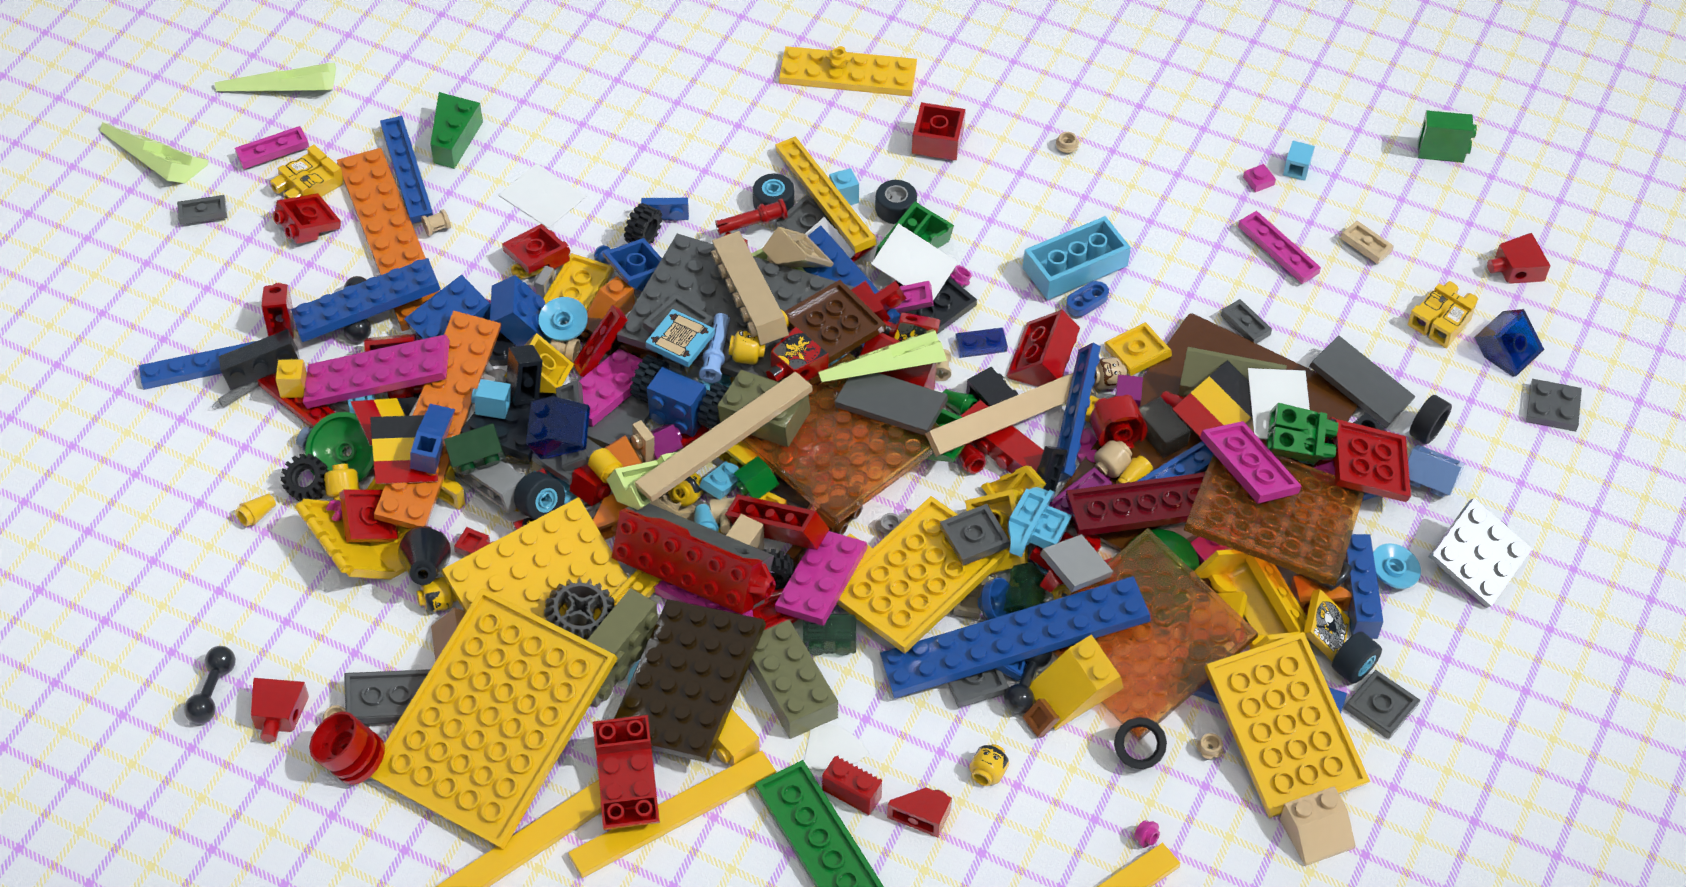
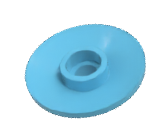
M559 297L549 301L544 305L539 314V325L542 332L550 339L556 341H568L578 337L584 331L588 322L587 311L583 304L570 297ZM563 321H567V322H568V323L565 324V325H561V322H563Z
M1389 543L1380 545L1374 550L1376 575L1382 582L1399 589L1410 588L1417 583L1421 576V567L1417 558L1408 549Z

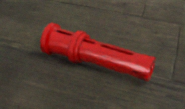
M781 198L778 199V202L772 204H760L755 210L715 220V225L718 228V234L721 235L757 223L766 225L769 224V221L775 219H787L788 213L785 203Z

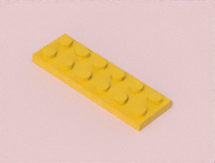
M785 46L779 84L912 97L917 68V59L847 52L852 55V60L843 68H835L831 66L830 59L826 58V52L832 50Z

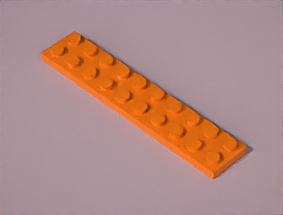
M382 148L337 159V164L342 170L343 181L380 275L388 273L392 269L412 264L416 260L425 259L426 257ZM438 292L393 308L402 331L410 329L404 318Z
M453 310L444 333L450 340L446 379L425 383L413 415H425L430 404L455 409L447 438L460 434L473 404L471 403L473 389L478 388L480 380L483 378L501 330V323ZM444 445L436 471L438 482L386 483L375 510L374 519L409 529L427 526L451 463L446 445Z

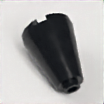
M429 526L411 529L404 535L399 544V560L413 582L419 585L430 584L441 573L442 569L447 566L451 557L450 542L445 534Z

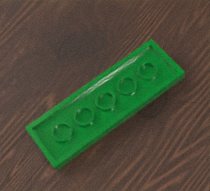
M804 760L755 783V790L816 887H884Z

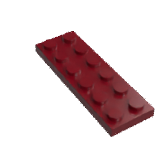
M1215 471L1066 490L1065 496L1077 535L1082 534L1083 536L1228 517L1230 511Z

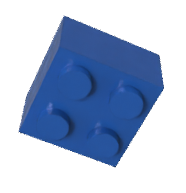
M513 275L492 285L490 320L501 323L500 332L516 346H524L536 333L543 338V332L539 325V314L545 305V300L536 294L525 282L521 281L516 275Z

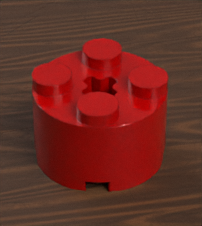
M1131 395L1115 396L1108 399L1101 398L1096 401L1095 408L1090 415V424L1101 447L1108 441H1122L1131 450L1134 448L1133 444L1139 439L1142 441L1145 438L1147 425L1137 403Z

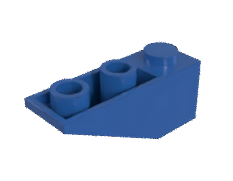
M435 404L429 405L417 430L410 452V469L436 474L445 445L444 439L447 438L455 409Z

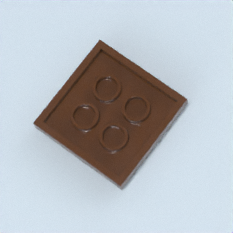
M841 280L836 281L784 311L788 317V327L791 330L797 327L829 354L828 364L886 330V324Z

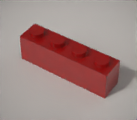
M980 400L963 413L961 417L978 412L988 406ZM1013 425L972 442L983 454L995 460L1000 468L1006 469L1011 474L1023 466H1031L1037 473L1044 451Z
M739 494L736 495L725 514L733 525L741 514L764 524V538L815 550H818L829 531V527L814 510Z

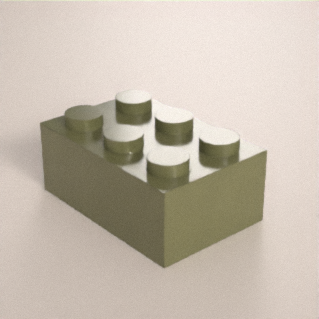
M740 370L718 404L720 423L780 382ZM809 394L750 435L789 447L811 412Z

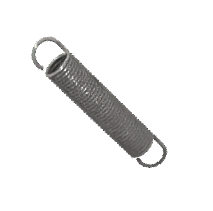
M256 380L231 390L218 398L217 402L224 408L249 391L259 387L258 381Z

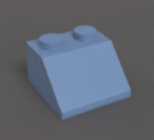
M1417 445L1413 448L1408 459L1410 485L1420 488L1422 484L1431 488V493L1441 497H1445V494L1451 495L1465 463L1424 446Z

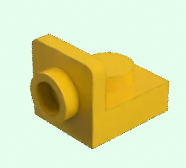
M449 465L438 498L460 510L466 504L464 490L456 482L454 469Z

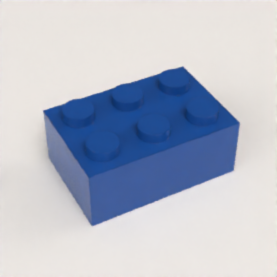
M461 274L404 319L411 332L416 334V338L422 340L444 335L453 310L490 320L491 305Z

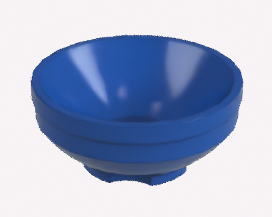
M994 578L987 581L978 598V607L984 617L990 620L1016 612L1015 595L1012 587L1005 579Z

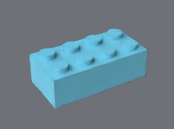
M1104 216L1025 249L1023 270L1044 297L1049 300L1127 267L1131 247L1108 218Z

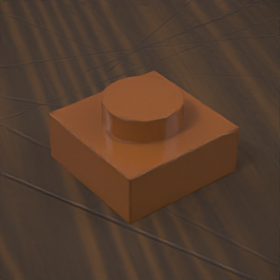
M1041 698L1022 716L1037 737H1044L1060 720L1049 703Z

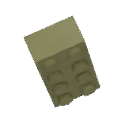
M631 588L587 639V641L615 654L618 658L591 703L596 708L603 700L606 701L610 697L613 687L617 682L625 679L630 666L641 659L658 621L657 603Z
M790 619L764 630L748 668L789 739L837 719L838 700Z

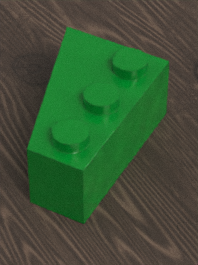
M442 92L438 93L430 143L435 164L453 169L456 168L483 123L481 104L479 102Z
M914 202L878 245L875 257L898 224L937 249L950 241L954 225L919 203Z

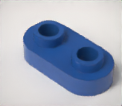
M1092 281L1076 290L1067 298V311L1074 316H1084L1098 308L1108 300V286L1101 281Z

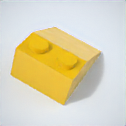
M1011 489L965 500L966 510L969 511L987 504L1011 544L1008 522L1023 493ZM1026 545L1022 557L1009 552V557L992 573L1028 566V545Z
M1090 635L1066 650L1031 682L1029 688L1034 694L1035 701L1039 698L1045 699L1059 716L1060 720L1053 726L1056 731L1124 687L1121 676L1094 637Z

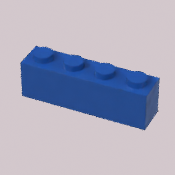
M1344 534L1339 553L1340 557L1352 568L1350 575L1344 582V588L1350 591L1352 595L1348 608L1351 636L1357 632H1364L1371 639H1378L1384 621L1371 535Z

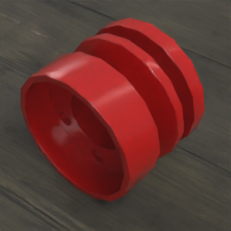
M345 711L334 713L324 719L313 733L309 745L311 757L326 770H330L343 783L349 785L359 784L370 778L379 768L385 753V745L382 738L365 726L353 714Z

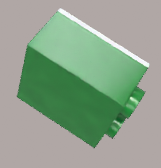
M1426 109L1418 137V159L1464 163L1466 154L1471 153V138H1475L1477 125L1473 124V113Z

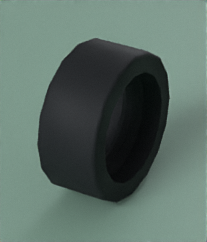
M1437 395L1429 397L1415 416L1409 430L1410 435L1425 444H1429L1443 428L1450 415L1452 404Z
M1137 717L1129 719L1119 727L1115 734L1114 747L1116 754L1124 764L1131 768L1142 770L1151 768L1161 761L1166 752L1167 740L1165 732L1158 723L1149 718ZM1144 727L1155 735L1157 741L1156 750L1147 759H1134L1125 750V736L1133 728Z

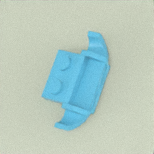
M1034 487L1030 490L1026 488L1008 522V533L1011 539L1010 553L1022 557L1026 545H1029V543L1046 548L1060 542L1072 515L1049 506L1050 501L1052 502L1054 499L1055 491H1047L1039 487Z

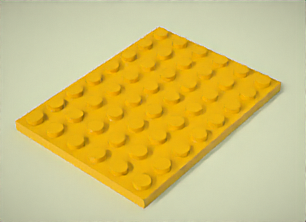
M481 588L384 743L385 753L383 760L370 778L504 850L618 658L615 654Z

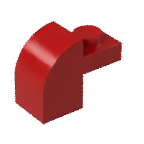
M866 280L851 290L882 321L890 320L891 318L887 311L898 307L902 301L907 299L896 281L874 294Z

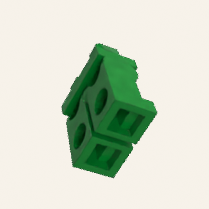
M1278 402L1270 410L1268 432L1270 433L1268 434L1266 447L1275 457H1289L1312 464L1319 460L1331 461L1336 455V445L1325 443V437L1334 438L1337 435L1339 423L1327 419V413H1317L1312 410Z

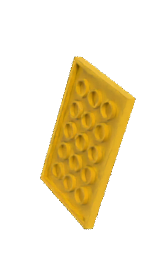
M930 496L862 557L836 604L905 654L1009 557V549L1007 548L962 566L940 529V521L958 514Z
M579 497L454 562L441 571L465 613L481 588L545 620V601L547 598H550L552 590L557 591L559 583L566 586L568 579L573 583H577L579 577L582 583H587L591 579L593 586L600 583L602 590L608 589L610 592L609 597H611L628 580L618 561L611 558V549ZM566 604L559 610L561 616L566 614Z
M1304 632L1206 664L1204 667L1268 818L1281 815L1284 804L1333 786L1341 794L1370 782Z

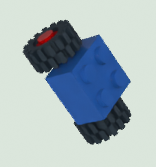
M651 355L644 357L642 362L638 364L639 368L635 370V377H632L631 380L633 383L630 385V389H632L630 393L633 397L648 403L650 419L660 425L674 424L681 434L685 433L694 437L701 425L712 429L720 424L718 404L729 387L714 383L710 390L706 392V385L670 371L669 363Z

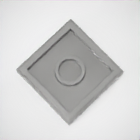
M1082 534L1043 548L1040 554L1071 592L1110 578L1113 570Z

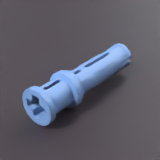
M718 313L714 316L713 328H715V335L709 341L708 349L703 353L704 364L699 371V376L708 383H716L721 380L722 376L720 369L721 365L725 362L723 348L730 322V317L724 313Z

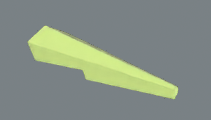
M325 63L214 83L216 91L333 90L336 65L335 63Z
M102 122L100 131L167 181L186 183L208 165L209 160L206 158L191 156L189 152H182L170 145L142 135H133L129 130H121L109 123Z
M931 329L926 331L925 334L916 337L912 336L904 341L861 355L858 359L818 371L821 382L943 362L947 361L936 331Z
M677 452L663 454L655 461L614 469L606 480L617 502L637 510L648 505L651 501L636 488L635 481Z

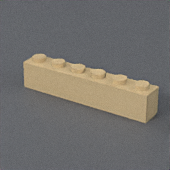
M740 231L712 240L714 250L711 251L715 265L720 264L718 265L722 279L727 278L725 279L729 293H733L732 296L736 307H741L740 313L743 321H749L747 326L751 336H757L760 345L788 336L785 317Z

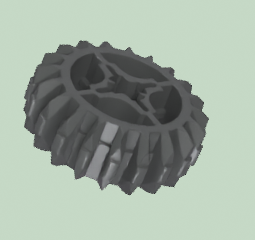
M580 577L577 579V583H573L568 579L566 586L559 583L557 591L552 590L550 592V598H547L545 601L544 617L547 621L587 640L615 607V601L613 597H609L610 592L608 589L602 590L600 583L593 586L591 579L587 583H582ZM566 604V614L561 617L559 610ZM599 608L601 616L595 621L593 614Z

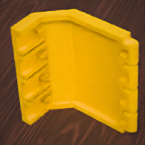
M374 478L366 490H384L385 484H376ZM303 499L295 505L296 511L306 522L314 536L319 539L320 544L327 554L332 557L333 562L341 573H347L349 577L391 580L406 571L399 560L398 548L404 535L411 529L396 525L398 539L394 542H346L343 519L341 521H334L332 517L335 511L326 510L330 501Z

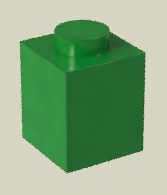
M759 456L734 472L738 483L735 485L744 496L749 495L759 499L779 485L770 467Z

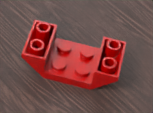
M648 715L593 721L603 830L660 823Z

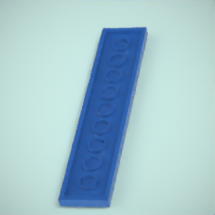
M1132 576L920 640L905 654L899 649L893 648L880 652L895 699L1077 644L1090 635L1097 638L1150 622L1151 617L1136 580Z

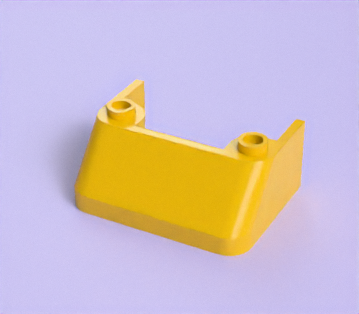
M1263 549L1218 550L1190 574L1192 579L1209 578L1212 588L1218 593L1245 592L1247 601L1244 616L1255 633V636L1249 640L1250 650L1304 632L1307 616L1273 560Z

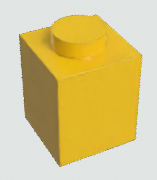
M303 359L278 360L276 383L281 398H304L307 372Z

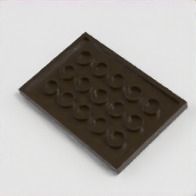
M667 599L614 719L648 715L652 750L708 763L765 629L766 623L764 619Z

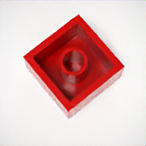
M921 102L912 135V154L957 161L965 128L966 109Z

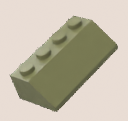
M1187 347L1178 395L1183 397L1189 395L1227 360L1248 381V368L1286 370L1287 365Z

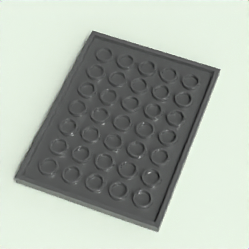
M677 233L629 313L628 321L621 331L617 333V340L652 351L646 348L645 342L652 334L643 329V321L677 293L712 316L713 322L714 316L718 313H724L730 317L723 348L725 362L721 365L720 369L722 374L736 378L740 370H744L768 378L766 371L772 368L771 351L783 338L766 343L764 358L759 357L755 365L734 362L732 355H728L731 335L735 336L739 330L749 331L747 326L749 321H743L740 313L741 307H736L732 296L733 293H729L725 279L727 278L722 279L718 269L720 264L715 265L711 255V251L714 250L713 244ZM753 256L778 306L783 311L788 310L836 282L794 268L770 263L767 260ZM846 285L850 290L855 288L853 286ZM787 327L789 334L792 330L789 327ZM709 342L692 362L693 365L703 367V353L708 349Z

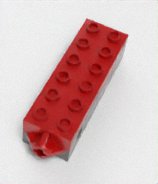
M650 503L639 510L627 507L619 512L611 558L740 614H744L763 604L765 599L772 595L776 585L775 579L770 574L774 557L772 554Z

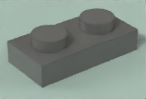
M225 195L177 202L180 225L228 218Z
M1241 299L1222 309L1221 316L1244 338L1257 344L1271 335L1272 328Z

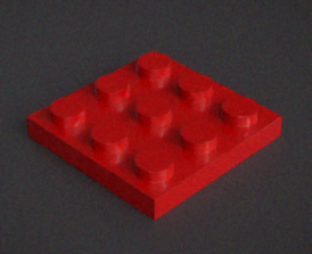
M1336 419L1335 422L1339 423L1337 435L1333 438V445H1336V455L1334 457L1336 486L1407 502L1411 498L1406 436Z

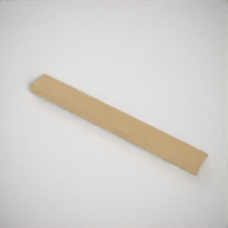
M794 372L635 481L636 488L651 502L655 501L812 392V385L797 372Z
M1073 373L925 433L935 456L937 457L1067 403Z

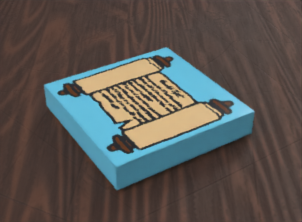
M672 309L645 342L646 348L689 367L715 335V328Z

